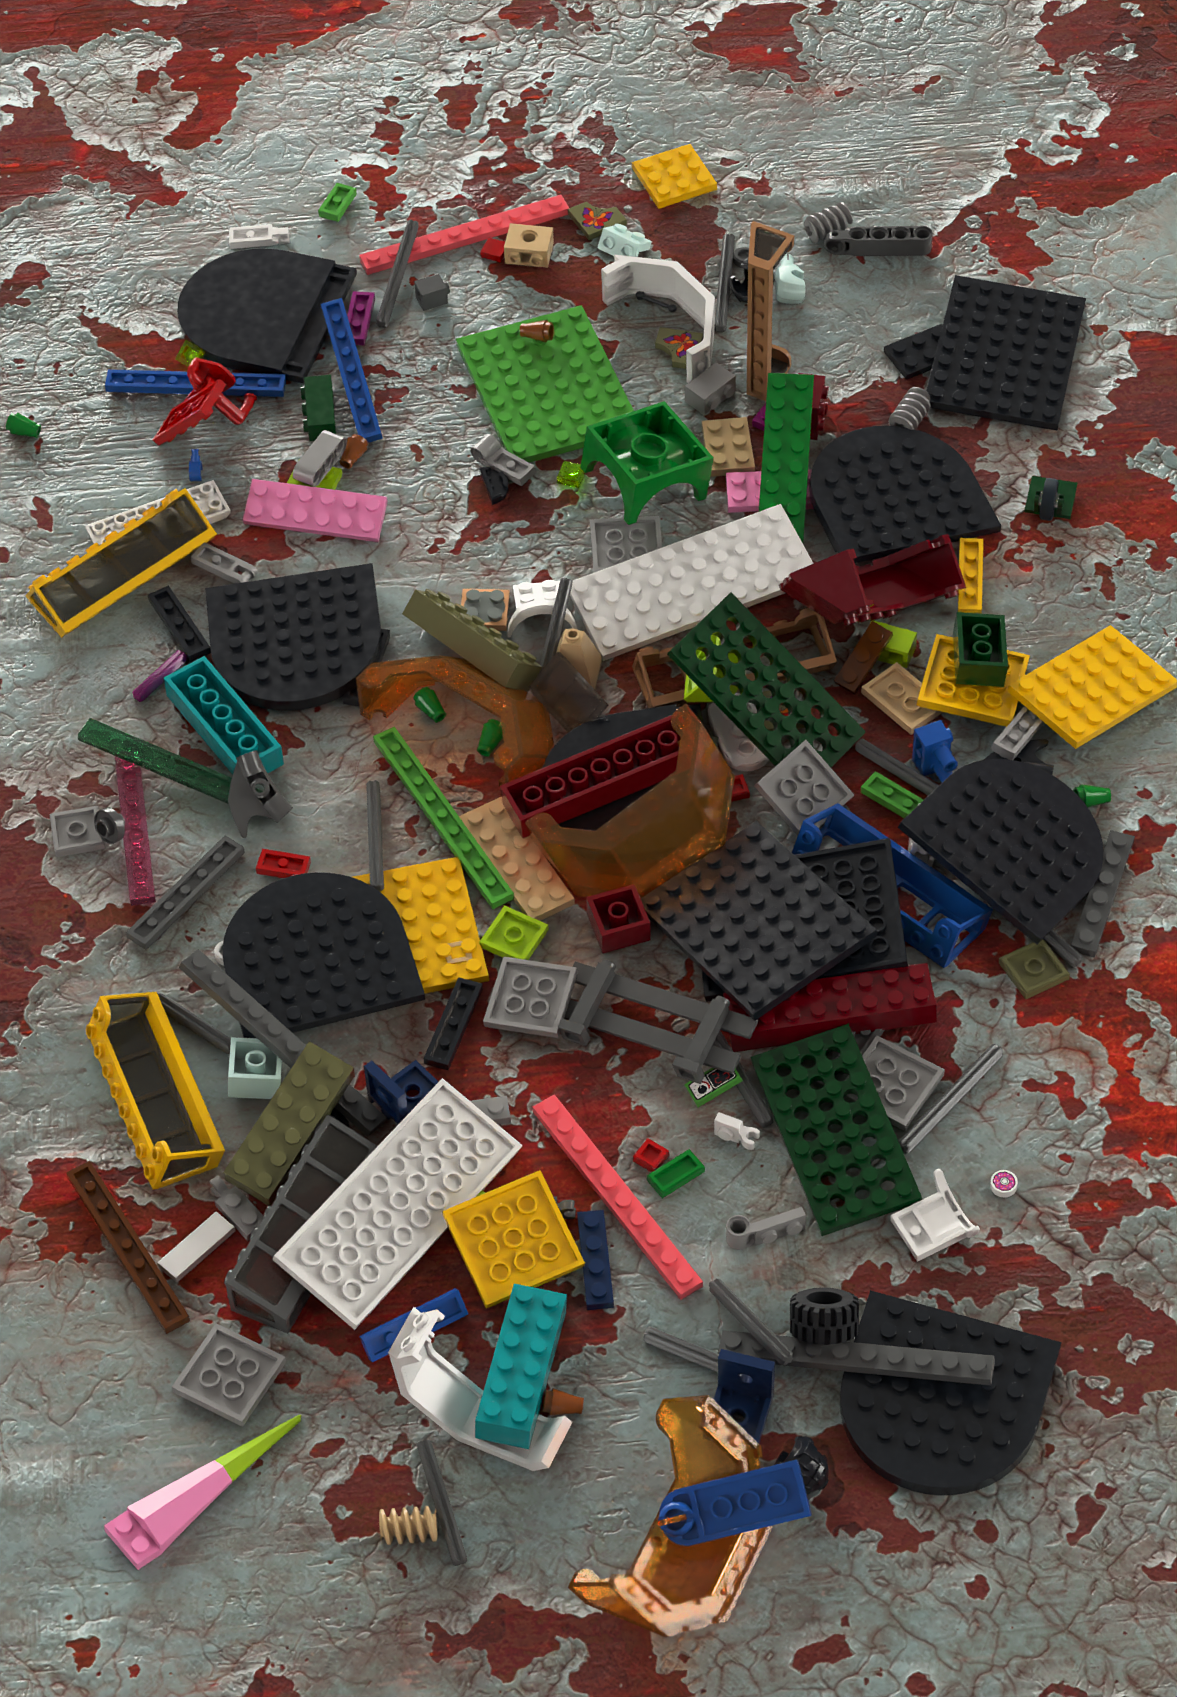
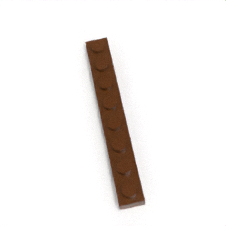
M88 1161L66 1172L68 1180L164 1332L168 1334L190 1322L189 1315L92 1163Z

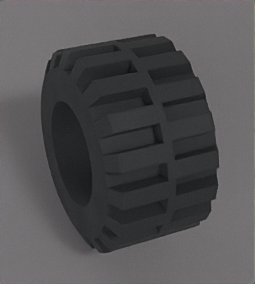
M824 1287L803 1290L790 1298V1333L793 1337L798 1338V1340L812 1344L832 1345L847 1342L858 1335L859 1301L854 1294L836 1288Z

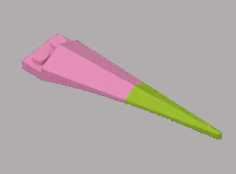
M301 1415L293 1417L127 1507V1511L104 1525L106 1534L135 1568L139 1570L160 1556L233 1481L301 1421Z

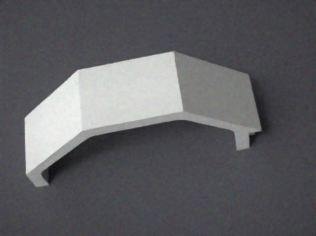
M614 255V263L601 269L602 301L607 306L627 295L636 294V292L640 291L644 292L647 296L674 300L704 328L703 340L686 350L687 383L691 382L711 367L715 331V296L677 261Z
M413 1307L388 1352L400 1394L457 1441L531 1471L549 1468L572 1421L566 1416L547 1418L538 1415L529 1449L475 1438V1419L483 1390L433 1349L430 1338H433L435 1334L431 1330L434 1324L443 1321L445 1316L437 1309L421 1313Z

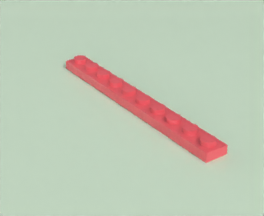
M558 195L415 238L408 263L480 242L489 237L493 238L508 233L510 223L533 226L568 215L569 207L563 196ZM400 243L360 254V262L366 274L370 275L393 268Z
M555 1094L533 1106L535 1116L679 1299L682 1300L702 1288V1279Z

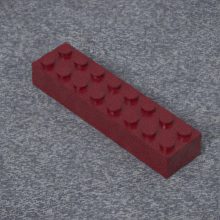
M678 712L501 785L502 802L524 839L701 765V748Z
M928 963L815 979L758 1018V1024L750 1039L729 1033L733 1052L787 1045L849 1024L852 1032L860 1034V1031L865 1030L874 1032L875 1029L888 1030L937 1022L936 1001ZM723 993L724 998L730 1001L728 1007L730 1011L750 1017L726 993Z

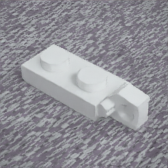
M272 224L229 228L230 249L290 243L288 227L277 228L273 227Z

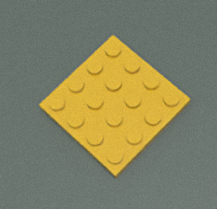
M936 634L916 706L1007 727L1014 719L1018 700L1007 692L1008 687L1011 683L1025 676L1030 655L1007 650L1008 669L1004 687L956 684L953 637Z
M541 1170L442 1211L446 1224L486 1309L510 1299L514 1284L536 1288L585 1266L580 1251Z

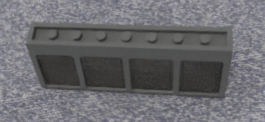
M329 1115L326 1116L322 1123L316 1126L312 1141L304 1146L301 1159L298 1164L292 1166L289 1172V1179L285 1185L279 1187L275 1202L272 1206L267 1207L261 1225L253 1230L250 1243L247 1248L241 1250L237 1260L238 1263L233 1270L228 1271L225 1277L224 1284L226 1285L231 1311L287 1334L289 1333L312 1293L272 1259L377 1148L375 1144Z

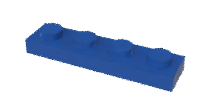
M456 1288L416 1308L421 1313L437 1309L445 1316L443 1321L434 1324L432 1332L468 1315L460 1292ZM411 1310L359 1336L369 1361L374 1362L389 1354L388 1352Z

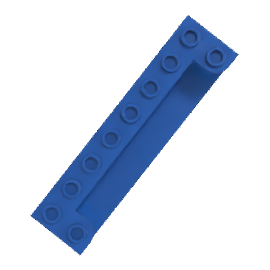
M837 803L803 820L792 854L819 851L822 838L826 835L843 846L888 837ZM827 817L824 826L819 830L814 824ZM890 839L897 889L904 887L933 907L919 922L900 909L905 942L945 968L986 929L993 909ZM941 913L947 918H943L936 923L933 932L925 927L937 914ZM964 929L970 934L955 947L960 932Z

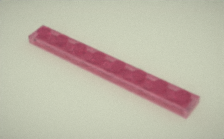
M138 742L115 745L114 756L120 812L125 820L123 840L131 906L154 903L156 898Z

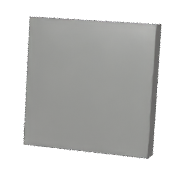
M98 806L49 814L56 857L105 849L104 840L96 832L94 823L95 814L99 811Z

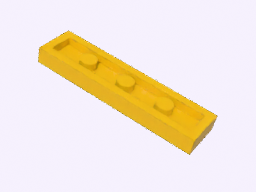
M960 538L959 567L966 588L958 591V612L982 614L983 539Z

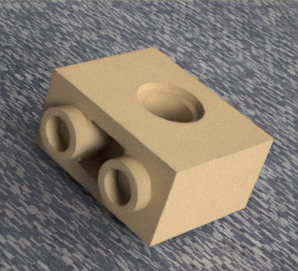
M510 223L504 245L505 264L548 268L554 244L553 227Z

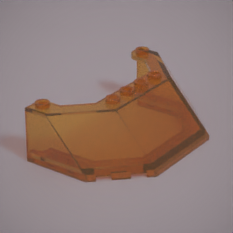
M439 655L371 663L356 677L360 715L368 720H371L373 718L372 714L376 712H381L383 717L388 718L418 687L434 686L435 682L442 683L500 718L504 743L494 752L493 756L494 763L504 770V776L499 780V787L542 769L546 757L554 747L548 704L527 691L502 686L466 659Z
M687 704L677 709L671 717L672 727L681 737V740L677 742L679 754L676 771L598 830L590 831L560 827L553 817L547 813L536 814L525 822L533 842L575 896H592L635 884L641 899L685 868L702 860L707 854L715 852L725 845L735 775L701 721Z
M709 1395L665 1398L662 1400L656 1412V1424L669 1438L675 1475L667 1495L676 1489L760 1469L759 1458L763 1457L761 1445ZM659 1509L630 1569L626 1573L611 1574L610 1577L600 1579L590 1569H579L575 1572L568 1585V1588L585 1604L663 1637H670L681 1632L693 1631L708 1625L727 1622L773 1525L695 1545L683 1546L671 1541L660 1526L686 1520V1514L658 1521Z

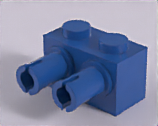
M941 720L914 729L912 761L920 774L928 776L936 773L941 783H943L953 774L952 771L956 769L958 762L953 757L951 751V742H953L952 732L944 726Z

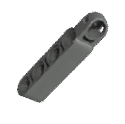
M927 226L852 227L849 230L828 232L824 238V246L833 255L923 256L929 254L932 250L933 232Z

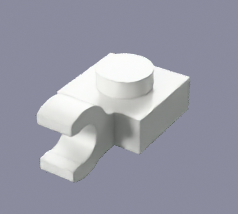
M718 1112L714 1120L715 1135L725 1141L731 1140L739 1143L741 1140L744 1148L748 1150L754 1149V1141L748 1138L754 1137L759 1139L760 1131L758 1129L743 1126V1121Z

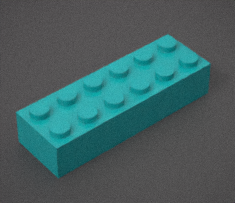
M205 656L164 677L167 697L232 775L237 763L236 758L257 750L267 773L284 765L281 745Z
M519 1284L513 1285L475 1419V1438L524 1449L530 1448L566 1315L567 1294Z

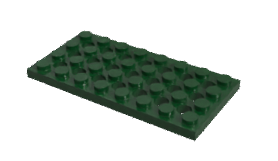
M732 592L667 653L774 766L779 764L803 741L807 740L813 748V741H818L822 744L823 750L816 751L831 768L866 732ZM726 621H732L736 626V631L730 630L726 625ZM711 635L719 637L721 645H715L711 640ZM743 638L751 640L753 648L746 647L743 643ZM696 650L703 651L706 655V660H700L696 656ZM728 653L735 654L738 658V663L731 662L728 658ZM760 656H766L770 661V666L762 664ZM713 668H719L723 673V678L716 677L713 673ZM746 670H749L754 674V681H751L746 677ZM777 673L783 674L787 679V683H781L777 678ZM730 685L738 687L740 691L739 696L734 695L730 691ZM762 688L769 689L772 698H766L762 693ZM794 691L801 692L804 700H797L794 696ZM747 703L754 704L757 708V713H751L747 708ZM780 705L785 706L788 709V716H784L780 713ZM811 708H815L820 712V719L815 718L811 714ZM765 720H768L773 724V731H769L765 728ZM796 723L804 725L806 729L805 734L797 730ZM828 726L836 728L837 736L829 733ZM781 738L789 740L791 744L790 749L782 745Z
M849 1024L751 1056V1063L821 1236L892 1213L922 1200L921 1193ZM832 1051L840 1054L839 1058L835 1060L828 1059L826 1055ZM805 1060H813L816 1063L812 1068H805L801 1065ZM782 1068L791 1070V1073L785 1077L777 1074L778 1070ZM838 1073H847L849 1078L845 1081H838L835 1079V1076ZM815 1081H821L825 1084L823 1088L818 1090L811 1088L810 1085ZM791 1089L800 1092L795 1098L786 1096V1093ZM847 1094H855L858 1096V1099L853 1103H849L844 1100V1097ZM829 1102L833 1105V1108L829 1111H822L819 1106L822 1103ZM799 1111H806L809 1115L807 1118L799 1120L795 1118V1114ZM861 1115L867 1118L864 1124L853 1122L856 1116ZM833 1124H839L843 1127L837 1133L830 1132L828 1128ZM810 1132L818 1136L814 1141H806L803 1137ZM867 1137H872L876 1140V1143L872 1146H865L862 1141ZM841 1146H848L852 1149L846 1155L837 1152ZM818 1154L827 1157L823 1163H815L812 1160ZM876 1159H882L886 1162L882 1168H874L871 1165ZM850 1168H858L861 1171L856 1177H850L846 1174ZM826 1176L836 1179L832 1185H824L821 1183V1180ZM885 1181H891L895 1184V1187L891 1190H883L880 1186ZM859 1190H867L870 1193L866 1199H859L855 1196ZM836 1198L845 1201L844 1205L839 1208L832 1207L830 1203Z

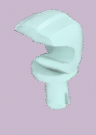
M784 254L780 257L781 266L775 272L776 300L780 303L799 304L803 302L806 291L803 280L804 271L794 264V258L791 254L788 256L789 260H787V254Z

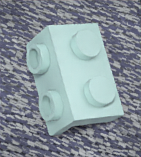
M615 224L614 226L603 228L598 249L613 256L638 257L639 252L650 250L652 241L646 239L645 235L628 231L624 225Z

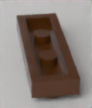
M872 621L834 679L835 684L855 695L891 640L893 632Z

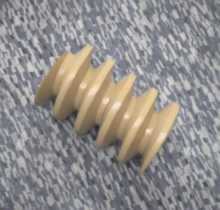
M425 1506L424 1512L421 1515L418 1508L414 1507L412 1515H409L405 1507L402 1509L401 1515L398 1516L395 1508H392L389 1517H386L384 1510L380 1509V1538L382 1541V1537H384L387 1545L392 1544L394 1536L398 1544H403L405 1536H407L410 1543H414L416 1535L419 1536L422 1543H425L428 1534L433 1542L437 1541L436 1509L434 1514H432L429 1506Z

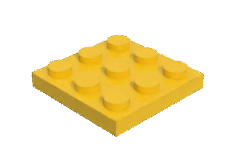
M691 144L632 162L633 171L658 209L717 190V182Z

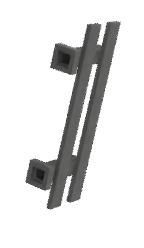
M602 960L601 963L598 962L596 968L575 961L572 966L576 967L578 971L575 983L586 986L578 1002L570 999L565 1018L561 1019L558 1029L563 1039L583 1046H587L590 1040L587 1032L589 1027L675 1055L676 1058L672 1065L677 1077L701 1084L705 1077L702 1065L733 1074L741 1058V1055L713 1046L719 1031L723 1030L750 1039L758 1024V1020L754 1021L751 1017L730 1011L728 1008L730 1001L722 996H716L708 1004L617 975L614 972L616 965L608 960ZM605 993L698 1022L700 1025L693 1039L599 1009L598 1007Z

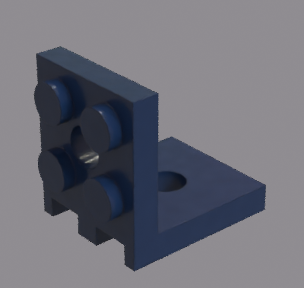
M372 1060L364 1066L368 1101L371 1104L375 1102L387 1119L392 1118L397 1124L438 1083L416 1060L392 1078ZM410 1090H417L420 1092L415 1097H409L406 1095V1093Z
M724 1349L720 1350L718 1356V1386L703 1432L704 1439L757 1452L774 1396L775 1362ZM733 1414H741L745 1417V1420L741 1423H734L730 1420V1417Z

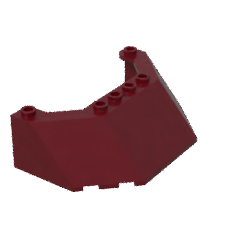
M949 534L941 535L931 541L925 540L889 556L873 560L870 564L861 567L859 565L855 566L853 559L857 558L854 548L847 549L790 573L783 580V583L779 584L780 590L833 624L844 622L845 626L854 623L860 624L869 620L875 621L881 618H890L897 615L896 611L944 596L945 599L956 597L959 595V590L966 588Z

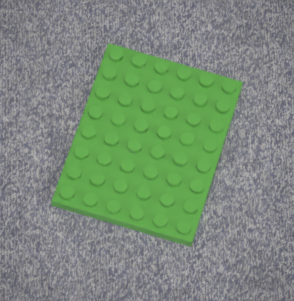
M582 305L456 338L457 348L503 448L529 463L584 448L587 426L634 411ZM548 320V322H552L554 325L553 339L547 342L520 336V325L522 323Z

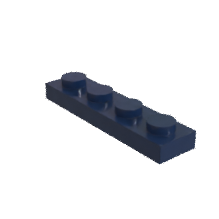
M604 1210L577 1212L581 1256L585 1262L583 1276L587 1310L614 1308Z

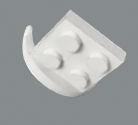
M546 580L542 583L531 584L524 582L519 585H513L516 611L508 625V638L512 636L516 626L526 618L538 614L552 615L560 581ZM567 609L564 619L573 629H577L575 619Z
M941 1169L934 1171L937 1193L891 1215L892 1224L917 1262L966 1237L971 1238L977 1235L980 1230L979 1226H974L959 1207Z

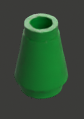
M17 412L16 414L11 413L6 422V430L10 431V434L37 438L41 431V425Z
M424 687L414 695L415 706L435 723L442 721L446 717V712L434 690Z
M489 719L487 723L483 724L477 748L479 754L486 757L491 755L506 734V727L503 723L495 719Z
M1080 784L1079 787H1074L1073 789L1087 807L1111 801V791L1109 788Z

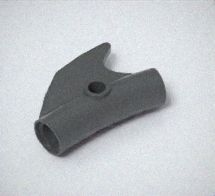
M257 750L236 758L237 763L231 779L228 804L233 820L243 838L247 837L248 822L252 816H264L278 823L293 809L272 782ZM262 785L264 787V791L262 793H258L255 790V786Z

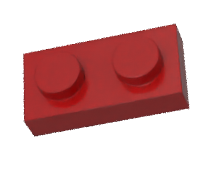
M262 848L256 865V873L278 878L308 873L311 858L310 856Z

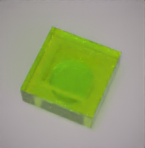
M185 340L175 359L189 366L193 358L202 359L205 351Z
M564 461L557 475V483L579 488L585 472L580 468V464Z

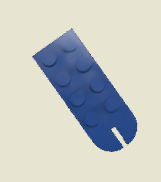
M797 1459L676 1489L664 1498L660 1506L658 1521L686 1514V1520L662 1525L660 1528L674 1543L690 1546L812 1516Z

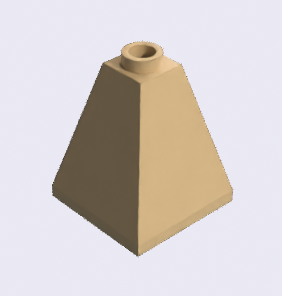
M573 628L564 630L557 646L547 690L594 695L602 655L584 631Z

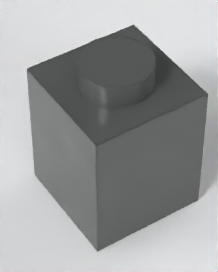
M439 274L414 281L415 296L423 311L448 304L447 294H450L447 281L442 280Z

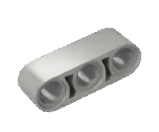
M327 430L322 431L295 465L293 478L310 486L317 487L344 453L347 439Z

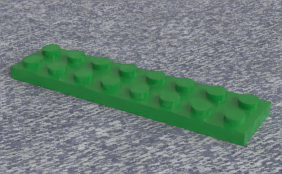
M768 373L759 512L781 504L800 540L804 543L814 375Z

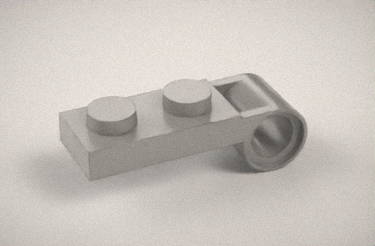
M486 434L470 449L476 461L486 467H491V470L498 471L499 473L502 471L509 480L520 486L537 473L534 465L501 448L499 441L491 434Z
M799 1207L754 1223H750L745 1216L734 1215L726 1223V1242L731 1248L740 1250L753 1245L769 1244L777 1238L786 1235H796L805 1229L806 1214L803 1208ZM735 1231H741V1232H743V1233L737 1234V1233H734V1232H735Z

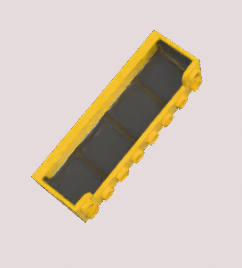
M186 488L181 491L177 489L171 491L165 496L166 498L160 501L162 503L157 509L154 506L150 507L142 513L144 517L138 521L133 518L123 525L125 528L119 533L116 530L111 532L104 538L106 542L98 545V543L91 545L85 550L87 554L81 558L78 555L74 556L66 562L68 566L61 570L58 567L51 571L47 578L45 575H42L32 582L33 584L28 587L30 590L25 595L26 598L61 638L217 535Z
M157 992L100 996L96 1007L93 1009L90 1022L86 1026V1035L92 1042L94 1055L99 1059L102 1074L109 1083L111 1096L116 1100L119 1115L126 1124L128 1137L133 1141L136 1156L143 1165L145 1178L149 1180L152 1190L218 1167L225 1149Z

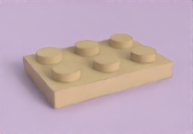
M747 417L702 421L704 445L714 457L710 477L725 476L726 473L755 472Z
M897 662L863 685L861 693L910 735L914 734V729L925 726L943 713L916 706L922 683Z

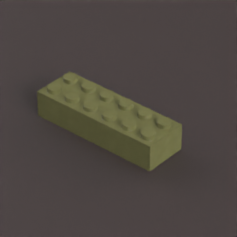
M415 589L402 613L405 617L502 686L524 691L530 690L542 669V666L535 662L536 657L527 652L522 653L518 650L519 645L508 639L505 641L501 638L502 633L491 627L488 629L484 626L485 622L481 618L474 615L471 617L467 614L468 610L465 607L450 602L451 598L440 591L435 593L429 589L425 591Z
M309 1041L224 1170L225 1180L267 1206H271L276 1199L279 1187L285 1185L289 1179V1172L292 1166L298 1164L301 1159L304 1146L312 1141L316 1126L322 1123L327 1115L331 1114L355 1077L354 1067Z

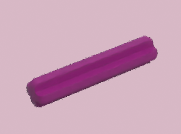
M177 650L133 690L134 699L139 702L145 700L164 682V677L175 672L187 661V655L181 650Z

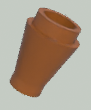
M548 320L522 323L520 325V336L547 342L553 339L554 325L552 322H548Z
M357 434L347 438L346 449L339 461L340 465L351 469L353 464L367 451V440Z
M552 1388V1391L545 1390L542 1412L549 1413V1416L582 1414L584 1398Z

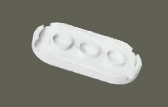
M714 702L709 705L708 721L714 736L719 737L718 746L724 761L730 767L739 771L748 772L763 767L769 759ZM747 703L748 710L751 713H757L755 705Z

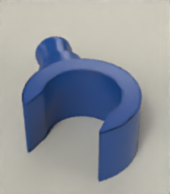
M191 449L189 479L190 481H202L201 470H203L198 452L199 449Z

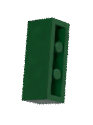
M331 375L304 377L305 386L300 387L301 398L306 400V402L302 403L303 416H307V419H303L304 433H309V441H315L324 430L336 434Z

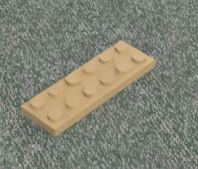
M502 796L459 816L513 891V900L523 914L541 921L575 905L574 897L530 836L522 838L503 805Z

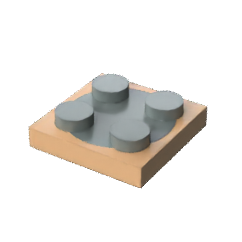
M462 590L461 605L468 610L467 614L471 617L474 615L481 618L485 622L484 626L488 629L491 627L498 631H507L510 590Z

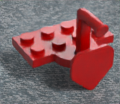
M195 357L187 369L188 379L194 389L189 393L184 402L172 408L153 441L158 446L166 441L170 443L177 434L182 435L190 426L194 428L200 420H207L214 411L212 409L213 406L232 423L240 425L251 411L257 396L251 393L245 394L244 403L240 409L237 408L223 395L224 391L235 384L236 379L234 375L220 363Z

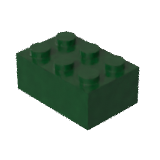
M957 612L953 629L956 684L1004 687L1008 669L1005 615Z

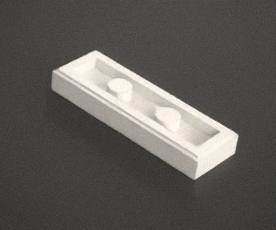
M218 1212L213 1213L158 1261V1267L177 1283L235 1232V1227Z

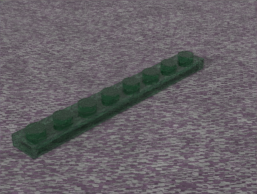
M92 718L88 719L78 733V740L228 804L232 779L229 776ZM255 788V790L258 793L263 792L262 790Z

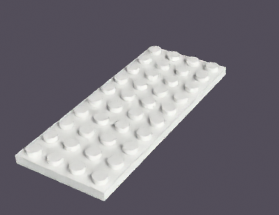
M779 504L573 580L570 597L591 639L602 655V660L605 661L695 627L730 592L746 608L785 594V592L780 590L779 584L783 583V580L790 573L814 563L785 510Z
M442 1078L274 1255L272 1260L355 1330L448 1229L442 1211L475 1198L518 1153L522 1144Z

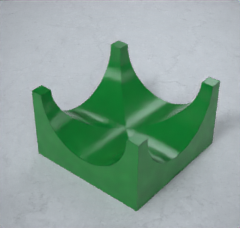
M663 401L587 426L580 468L585 473L591 472L598 461L607 466L615 477L622 494L624 520L628 525L637 523L642 508L656 493L673 484L689 483L693 486L694 497L698 501L706 499L714 457L668 404Z

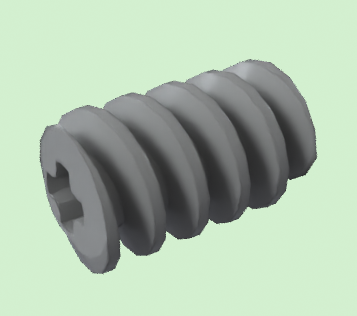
M839 202L835 206H830L828 209H823L821 212L808 216L804 221V227L809 239L813 243H817L819 239L824 240L825 235L830 231L840 230V228L846 230L848 224H852L853 219L846 204Z
M919 387L910 388L889 417L890 426L906 427L911 430L916 429L922 418L930 410L929 393Z

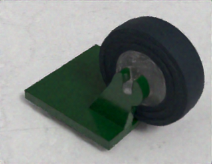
M1032 476L1024 512L1039 514L1040 519L1051 521L1053 517L1071 519L1078 483Z

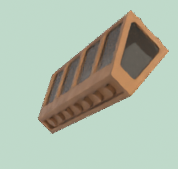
M752 221L748 257L747 395L766 401L768 373L787 374L791 368L789 352L785 348L772 344L773 270L785 254L792 250L794 235Z

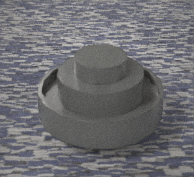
M105 807L97 811L94 823L98 835L109 844L122 840L125 834V820L123 816L111 807Z

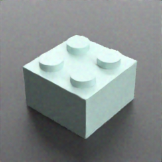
M231 1037L228 1097L272 1099L281 1085L282 1060L257 1038Z

